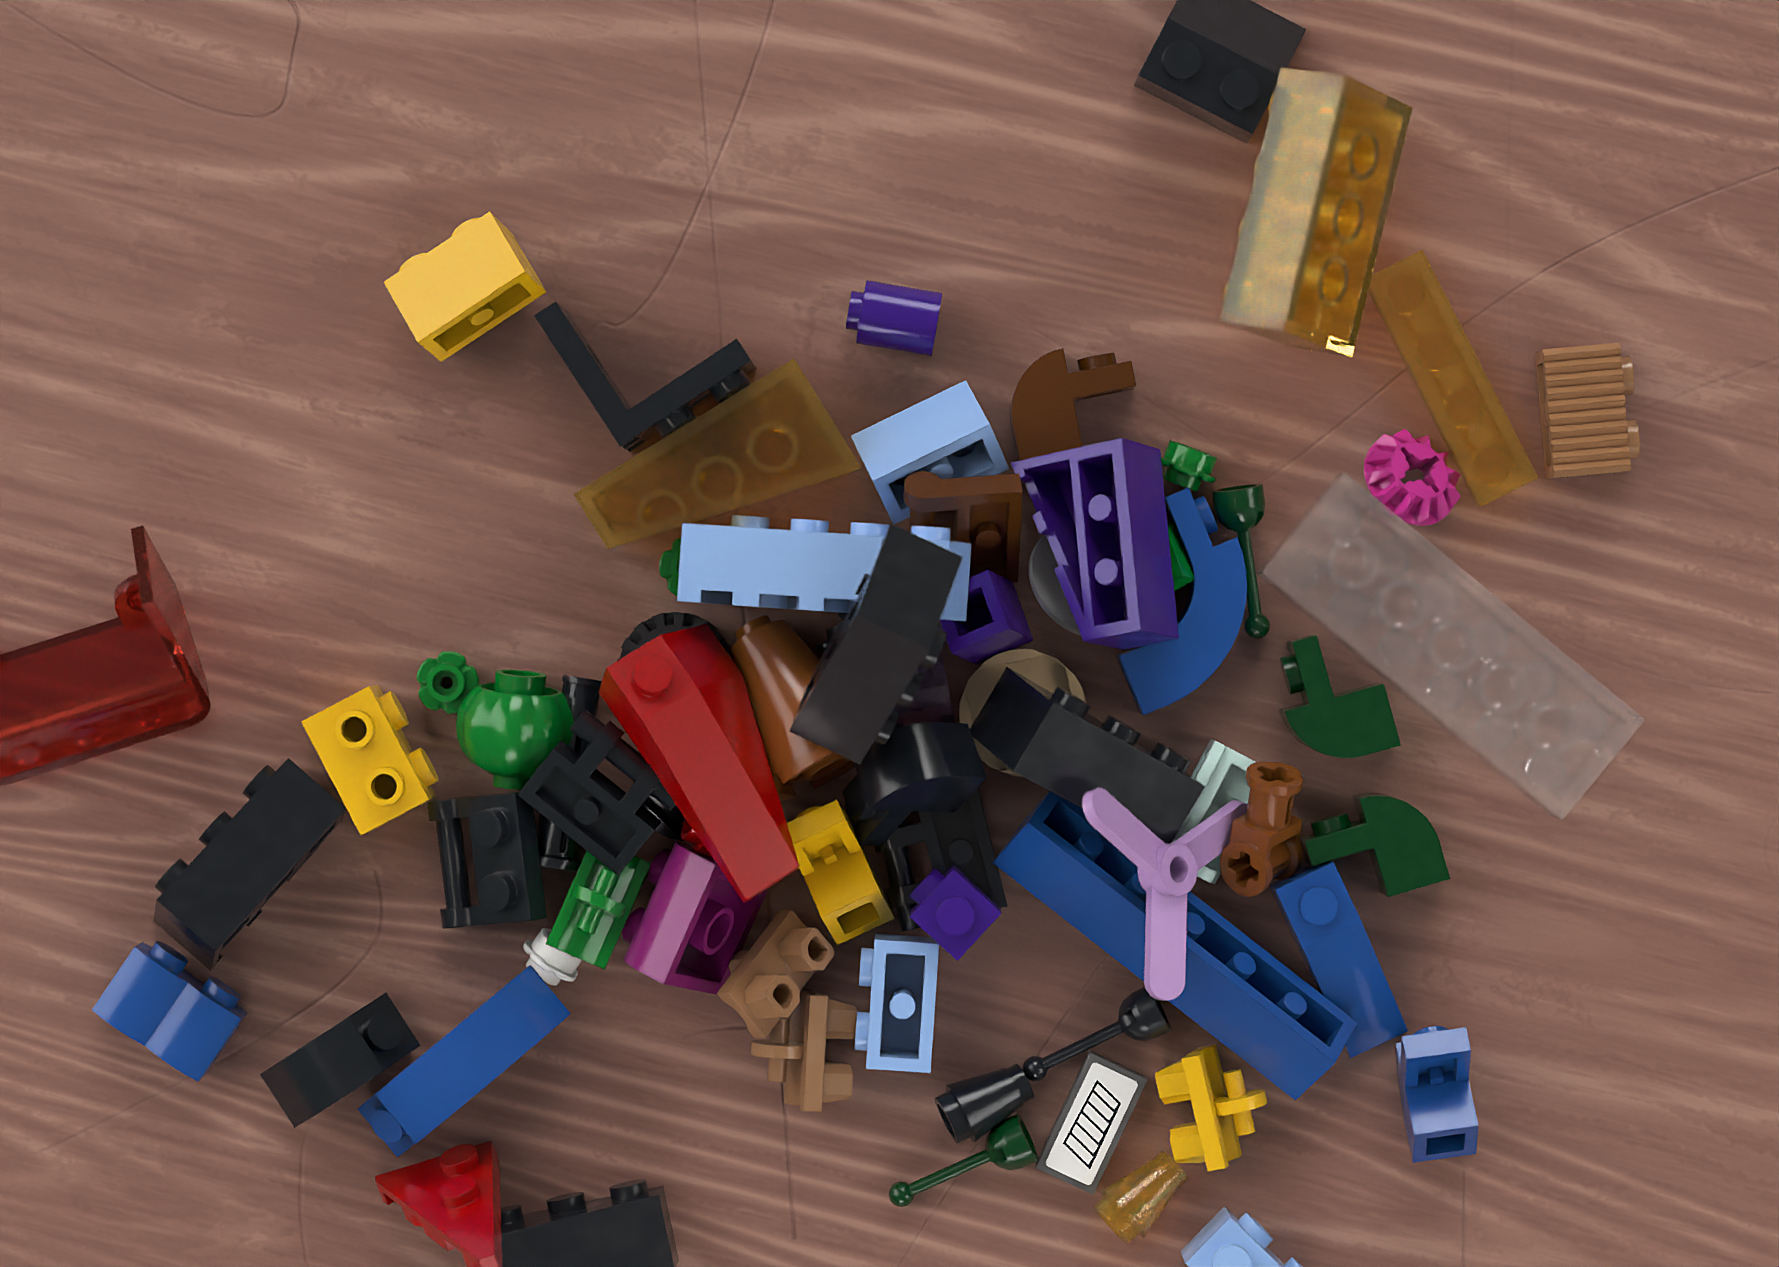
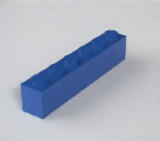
M1049 791L1018 826L993 864L1144 981L1146 891L1140 884L1137 872L1138 867L1088 822L1083 808ZM1190 891L1187 893L1185 987L1177 998L1168 1001L1296 1101L1336 1063L1358 1023Z

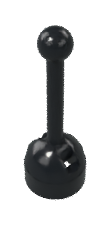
M1143 987L1132 992L1123 1000L1119 1008L1117 1022L1043 1058L1039 1056L1027 1058L1023 1063L1022 1070L1028 1080L1040 1081L1046 1076L1048 1069L1122 1033H1125L1134 1040L1146 1041L1155 1039L1172 1031L1160 1001L1151 997L1146 988Z

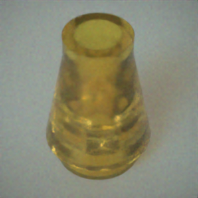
M1162 1150L1146 1164L1101 1190L1100 1193L1103 1198L1093 1208L1105 1224L1123 1242L1129 1244L1138 1235L1145 1238L1178 1188L1188 1179V1176L1176 1161Z

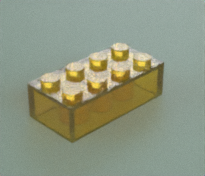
M1290 68L1280 69L1276 89L1269 102V118L1261 151L1254 163V180L1246 213L1239 225V242L1230 279L1227 281L1223 291V308L1219 321L1289 347L1346 357L1353 356L1413 107L1346 75Z

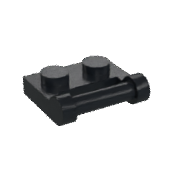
M519 792L427 802L429 821H436L446 908L440 909L443 929L526 922L547 918L534 809L518 796ZM468 817L479 904H471L461 818Z

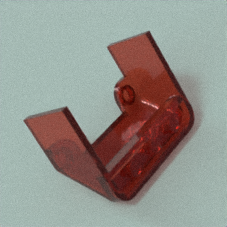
M143 525L131 529L137 574L122 581L115 589L114 605L118 615L117 618L4 654L0 653V786L9 785L192 727L204 720L209 714L211 703L208 684L177 586Z

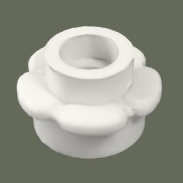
M543 928L534 941H525L523 948L530 955L526 967L531 965L544 982L557 986L561 980L573 982L577 978L578 971L576 969L582 960L546 945L551 932L550 929Z

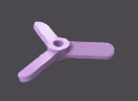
M1096 788L1086 792L1083 796L1082 807L1085 817L1099 833L1138 867V878L1141 886L1146 891L1145 988L1154 999L1173 1000L1182 993L1185 987L1187 893L1196 882L1197 871L1219 856L1229 844L1233 820L1246 814L1248 804L1232 800L1172 844H1165L1107 790Z

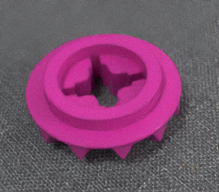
M1406 428L1392 436L1382 435L1370 447L1364 461L1365 481L1376 502L1396 519L1418 526L1435 524L1450 513L1461 497L1455 488L1461 474L1448 468L1446 462L1449 451L1437 453L1431 448L1429 435L1415 439ZM1417 468L1423 472L1424 478L1422 480L1419 479L1414 482L1410 480L1405 484L1401 482L1408 470L1412 471Z

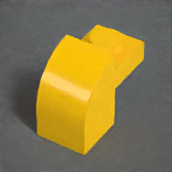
M837 800L824 806L808 808L799 813L794 820L787 823L799 862V869L804 876L818 912L837 945L895 919L863 846L859 844L856 832L845 810H842Z

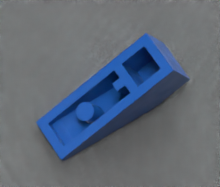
M1330 860L1313 866L1309 865L1298 870L1289 878L1271 883L1269 887L1319 993L1358 1023L1345 1045L1349 1057L1352 1058L1408 1032L1363 923L1334 862Z

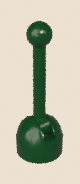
M1247 484L1212 491L1216 515L1219 522L1227 529L1237 532L1246 567V597L1249 617L1245 621V631L1250 637L1259 639L1267 635L1270 623L1261 611L1250 530L1260 522L1265 513L1263 484Z
M1019 1114L1003 1120L991 1129L986 1138L985 1150L910 1184L903 1181L894 1183L889 1190L890 1201L895 1206L905 1207L912 1202L914 1195L988 1162H993L996 1166L1006 1170H1015L1039 1161L1035 1145Z

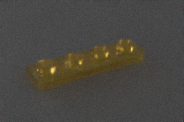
M1423 249L1365 278L1363 283L1477 508L1537 479L1538 476Z

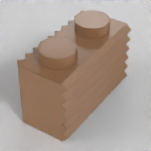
M1620 343L1542 349L1535 352L1545 479L1615 474L1631 471L1630 459L1638 458L1640 454V436L1636 420H1626L1627 411L1624 395L1633 394L1634 369L1630 356L1621 357Z

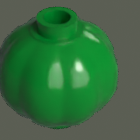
M517 669L496 670L495 682L476 685L463 699L457 711L456 733L460 747L470 762L493 775V786L522 790L560 741L564 742L567 746L570 744L573 732L569 729L574 724L572 712L565 695L561 691L546 687L547 675L544 673Z

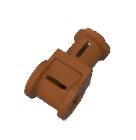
M1259 761L1247 767L1245 778L1250 787L1247 812L1233 820L1230 842L1223 849L1220 856V871L1224 881L1230 889L1242 896L1251 897L1258 895L1269 887L1272 879L1282 880L1293 876L1300 870L1303 862V848L1299 840L1303 819L1291 814L1294 796L1302 790L1304 779L1298 769L1281 762Z

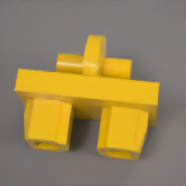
M1216 1044L1198 1047L1181 1058L1180 1061L1165 1066L1155 1073L1159 1097L1164 1105L1191 1100L1196 1122L1175 1125L1170 1129V1143L1176 1163L1205 1162L1207 1171L1227 1168L1229 1161L1242 1156L1238 1136L1251 1134L1256 1131L1251 1110L1267 1104L1265 1089L1246 1090L1241 1069L1223 1073Z

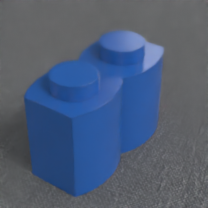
M156 941L153 947L142 942L133 948L92 1011L123 1034L146 1046L151 1052L178 1071L196 1081H200L207 1074L248 1014L237 1005L241 996L232 987L217 978L210 976L205 983L195 978L184 969L189 962L187 958L171 946L161 941Z

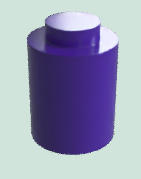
M867 280L864 293L856 291L851 293L846 329L858 331L857 344L932 356L942 293Z

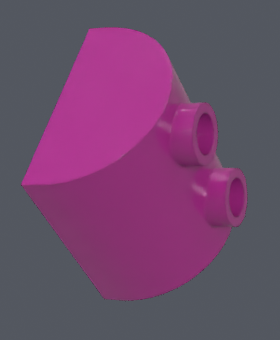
M675 841L672 850L663 849L651 863L648 879L651 884L655 885V889L646 909L643 907L635 909L627 919L622 936L623 940L630 945L623 960L637 971L662 984L718 995L717 992L731 975L729 963L735 954L742 950L768 889L744 904L714 859L695 852L690 844Z

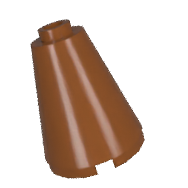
M765 615L741 626L735 632L737 641L730 647L729 652L732 661L743 675L779 799L786 800L797 796L792 787L793 784L806 780L811 782L813 788L816 789L853 769L855 765L852 760L789 732L806 686L820 659L785 620L771 622L769 616Z

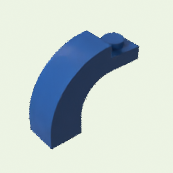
M1189 488L1165 497L1166 513L1170 522L1175 523L1194 574V581L1190 582L1186 606L1177 620L1179 639L1135 647L1116 655L1137 708L1142 715L1182 699L1203 684L1221 665L1231 650L1244 616L1247 578L1244 557L1238 538H1232L1215 546L1212 545L1209 534L1218 531L1212 511L1206 498L1201 496L1193 499Z
M529 965L357 1109L372 1126L376 1135L387 1144L398 1158L503 1073L571 1013L533 967Z

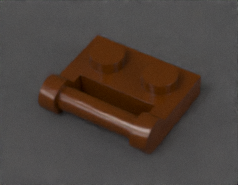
M927 471L912 473L904 481V502L910 508L909 532H911V526L935 527L936 511L954 510L953 541L971 543L969 578L990 570L1011 582H1018L1023 494L1020 475L1005 474L940 479L936 474Z

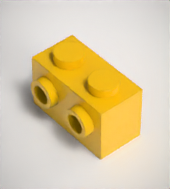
M490 211L480 218L465 221L454 230L452 237L428 253H421L409 258L402 264L398 273L384 281L386 288L417 342L440 362L546 293L545 288L513 234Z
M379 685L368 686L301 721L360 835L369 833L437 797L431 787L432 784L439 781L437 773L425 751L421 747L413 751L401 729L409 725V721L403 707L392 691L383 695Z

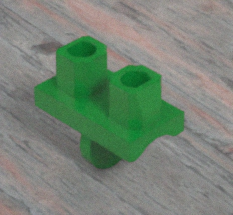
M586 851L546 941V945L606 970L647 877L651 863L634 856L618 876L591 853Z

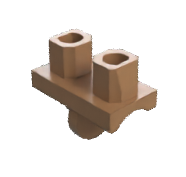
M792 909L779 910L749 951H738L729 963V969L732 974L717 994L726 1004L734 1008L746 1022L748 1031L754 1038H766L780 1018H789L800 1003V991L815 971H823L835 955L834 948L818 929L806 928Z
M802 989L799 994L800 1003L789 1018H780L770 1032V1039L751 1041L750 1054L768 1058L767 1081L785 1082L784 1103L800 1106L801 1111L822 1112V1102L828 1103L850 1099L852 1096L853 1072L851 1065L845 1062H825L826 1039H853V1035L856 1032L857 1009L848 1003L828 999L827 995L809 989Z

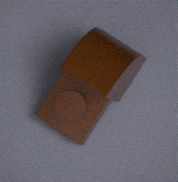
M1061 348L1045 354L1032 363L1021 376L1013 393L1010 406V423L1017 460L1020 461L1083 447L1074 401L1133 390L1136 387L1132 361L1117 363L1115 353L1100 354L1077 360L1079 371L1068 373L1064 350Z

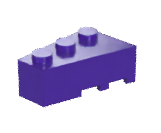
M1118 438L1011 462L1014 473L1019 474L1020 480L1025 483L1037 512L1032 515L1040 534L1047 536L1058 563V567L1054 570L1083 641L1123 650L1179 639L1160 449L1125 438Z

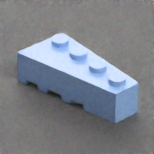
M732 515L731 526L682 523L677 601L849 613L859 596L855 593L864 574H871L882 539L890 525L851 522L850 534L829 533V521L791 519L790 530L769 529L770 518L742 515ZM911 526V533L963 557L941 619L966 621L971 543L950 541V528Z

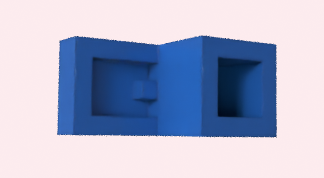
M1430 1026L1416 1031L1413 1035L1402 1036V1042L1396 1043L1399 1090L1413 1163L1476 1154L1479 1125L1469 1083L1471 1047L1466 1027L1449 1030L1442 1026Z

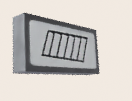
M1089 1050L1035 1167L1094 1195L1148 1080L1147 1077Z

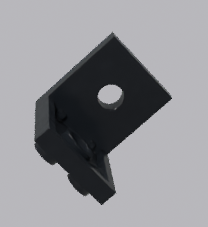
M555 301L534 315L619 446L629 452L659 433L666 441L677 436L699 420L693 410L713 397L719 405H723L752 385L747 375L757 369L738 339H735L631 408L568 311Z

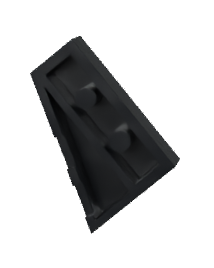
M646 1179L627 1181L610 1186L609 1197L585 1201L584 1192L564 1194L546 1200L548 1209L523 1214L521 1205L501 1207L502 1267H676L679 1258L664 1186L648 1188Z

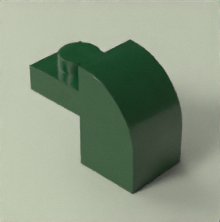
M1309 635L1286 642L1290 655L1280 658L1283 676L1290 695L1300 692L1303 703L1279 709L1284 724L1298 741L1316 752L1337 758H1356L1401 746L1384 683L1376 682L1333 694L1317 635Z
M1361 793L1352 795L1360 820L1350 822L1348 813L1322 818L1310 823L1313 834L1302 836L1299 839L1305 861L1312 866L1369 850L1380 891L1388 897L1450 879L1438 836L1429 820L1409 803L1385 794Z

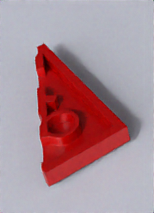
M492 1140L475 1146L472 1144H460L446 1150L439 1157L375 1176V1182L384 1203L387 1205L393 1202L398 1203L402 1207L406 1220L414 1226L423 1227L425 1234L449 1252L455 1248L459 1250L467 1267H502L500 1161Z

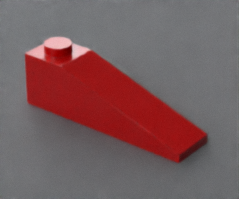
M703 624L661 634L606 667L599 694L648 765L650 764L663 787L744 904L798 870L799 862L743 675L709 626Z

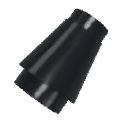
M1015 1064L1007 1069L1002 1068L947 1084V1092L935 1097L934 1100L948 1132L958 1144L968 1138L976 1142L1023 1106L1025 1102L1033 1099L1034 1094L1023 1070L1018 1064Z

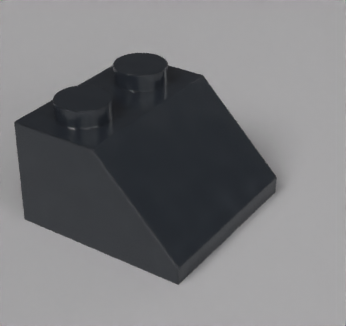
M1177 0L1141 68L1134 86L1247 144L1283 78L1306 29L1251 0Z

